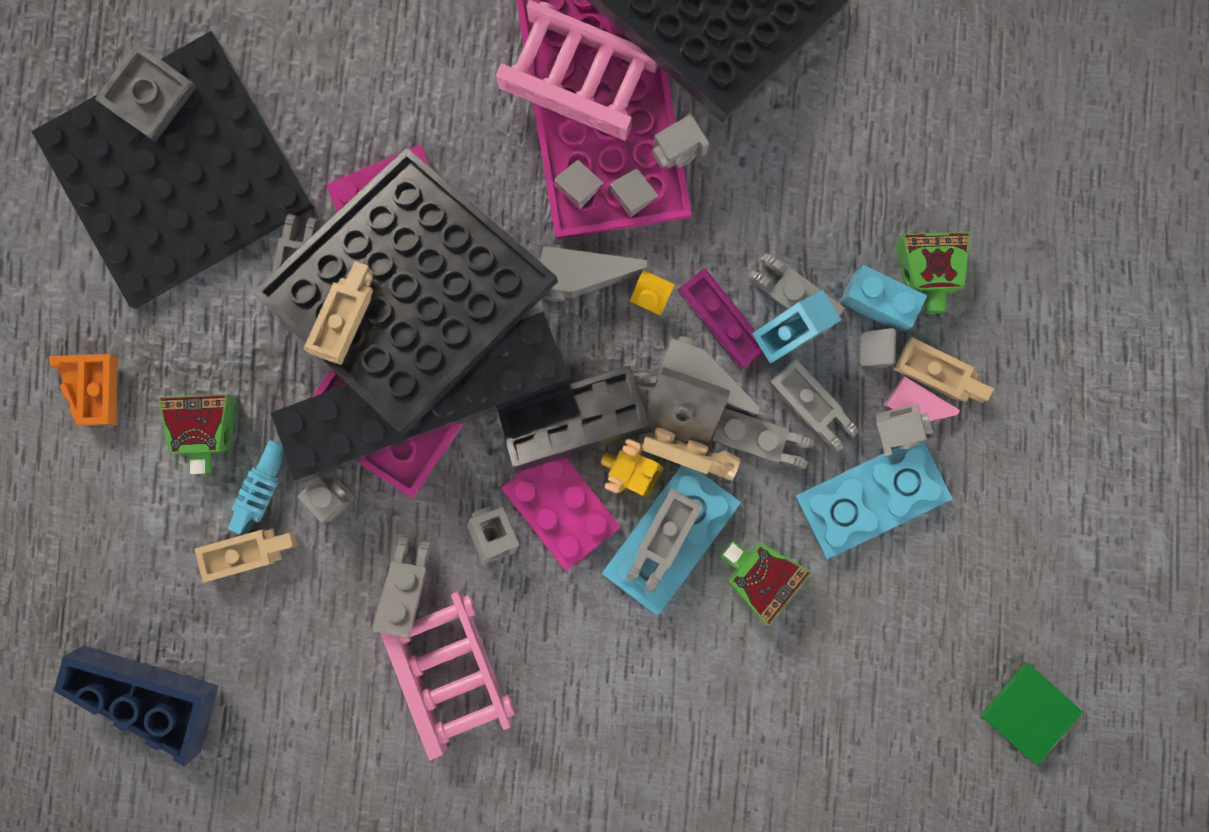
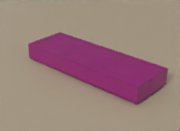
M706 268L702 269L678 288L679 294L740 371L763 354L762 349L752 335L755 332L754 328Z

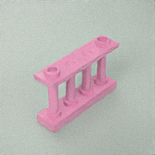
M529 0L526 7L528 21L534 23L517 64L509 67L501 63L496 74L499 89L626 141L631 130L632 117L628 116L625 110L643 69L655 73L658 64L633 42L562 14L549 3L540 2L538 4ZM547 29L566 36V39L549 78L541 80L531 76L529 70ZM581 42L598 49V52L581 91H577L575 94L563 89L561 83L577 46ZM612 55L629 62L630 66L613 105L606 107L596 103L593 97Z
M462 589L451 594L454 605L414 620L409 638L380 633L429 761L444 754L448 748L446 743L450 741V737L499 718L502 728L505 730L511 727L513 722L511 716L516 715L510 696H503L472 617L477 615L473 600L470 595L464 596ZM460 618L467 638L420 657L417 655L412 656L407 643L411 641V637ZM473 651L480 669L479 672L432 691L430 688L425 689L420 677L424 674V670ZM486 684L493 705L446 724L442 721L438 723L433 709L437 708L436 704Z

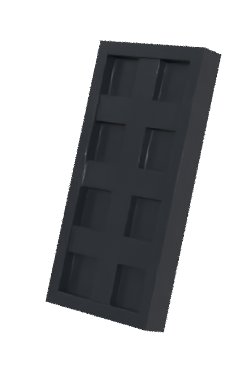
M630 365L558 387L498 410L515 473L651 431Z

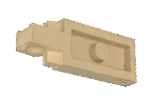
M355 261L347 279L341 278L338 283H333L304 346V350L308 354L342 365L371 300L370 297L373 290L369 286L374 273L368 265Z
M913 337L907 339L893 370L962 402H966L968 397L980 403L988 402L994 388L977 381L979 373L974 371V367Z
M661 428L647 432L641 447L643 451L705 474L710 472L733 481L740 464V458L726 450L720 453L709 452V448L706 445L693 440H689L688 443L675 439V434Z
M264 529L198 547L194 551L202 582L205 583L273 564L274 561L282 559L280 551L299 546L296 532L276 536L274 529Z

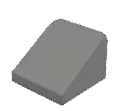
M579 160L574 162L554 180L555 187L579 209L604 184Z
M638 169L610 184V192L630 217L658 198V194Z
M889 328L862 333L861 366L886 368L895 363V329Z

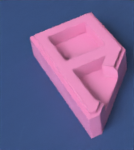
M906 376L901 378L884 406L892 410L918 403L920 414L928 412L930 421L955 416L960 412L959 409Z

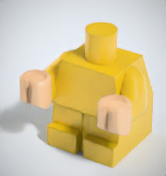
M631 439L626 440L625 443L627 445L623 446V449L619 451L617 456L606 452L602 458L601 465L611 470L608 474L610 476L608 478L609 483L605 484V488L618 494L626 487L650 499L664 467L653 460L641 456V444Z

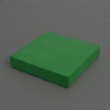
M1025 662L982 711L980 716L1025 757L1038 766L1081 716L1083 711L1035 668Z

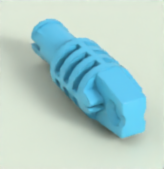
M269 440L257 467H252L248 471V476L244 480L243 486L238 492L239 495L236 497L231 509L234 511V514L228 526L229 530L239 535L248 534L255 521H261L266 507L270 503L271 496H273L274 490L279 484V478L276 475L286 456L282 444Z

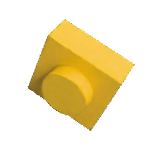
M643 270L630 302L661 316L675 284Z

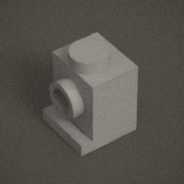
M690 114L656 134L653 143L654 149L651 151L660 168L666 166L669 169L674 165L682 167L696 157V152L700 158L706 155L709 142Z
M918 403L876 413V422L885 456L892 455V447L899 446L900 449H908L918 446L920 441L927 439V434L933 433L928 412L920 414Z
M331 473L328 477H317L297 496L321 523L332 522L357 498L334 473Z
M488 506L472 514L473 518L469 520L467 528L479 554L482 566L511 555L516 551L519 543L503 507L492 510L491 506ZM492 531L495 534V540H486L484 532Z

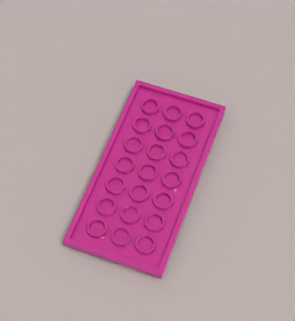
M516 0L523 45L525 46L534 23L528 21L526 6L529 0ZM531 0L538 4L540 2L549 3L562 14L632 42L587 0ZM547 29L529 72L531 76L541 80L549 78L566 36ZM579 42L561 83L563 89L575 94L577 91H581L598 49ZM611 55L593 97L596 103L606 107L613 105L630 66L629 62ZM659 65L655 73L643 69L625 110L628 116L632 117L631 130L626 141L533 103L556 240L691 218L692 213L684 166L678 167L674 165L669 169L666 166L660 168L651 151L654 149V136L676 123L668 74ZM577 160L604 183L581 209L554 185L555 178ZM638 169L658 194V198L630 217L610 192V184Z

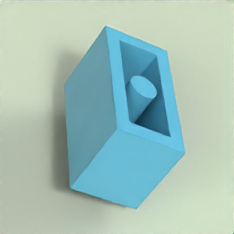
M862 265L854 272L840 304L903 333L913 327L927 295Z
M821 290L798 302L752 333L771 364L840 322L841 318L825 292Z

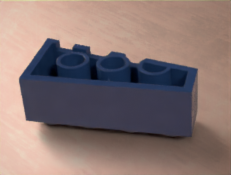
M82 646L62 657L54 692L94 715L99 713L114 722V727L123 732L129 730L146 740L145 745L156 751L161 749L174 756L173 761L184 767L201 752L219 685L91 647Z

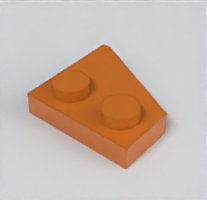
M112 354L49 356L51 367L58 369L63 384L59 386L64 398L70 403V412L76 425H116L118 356Z

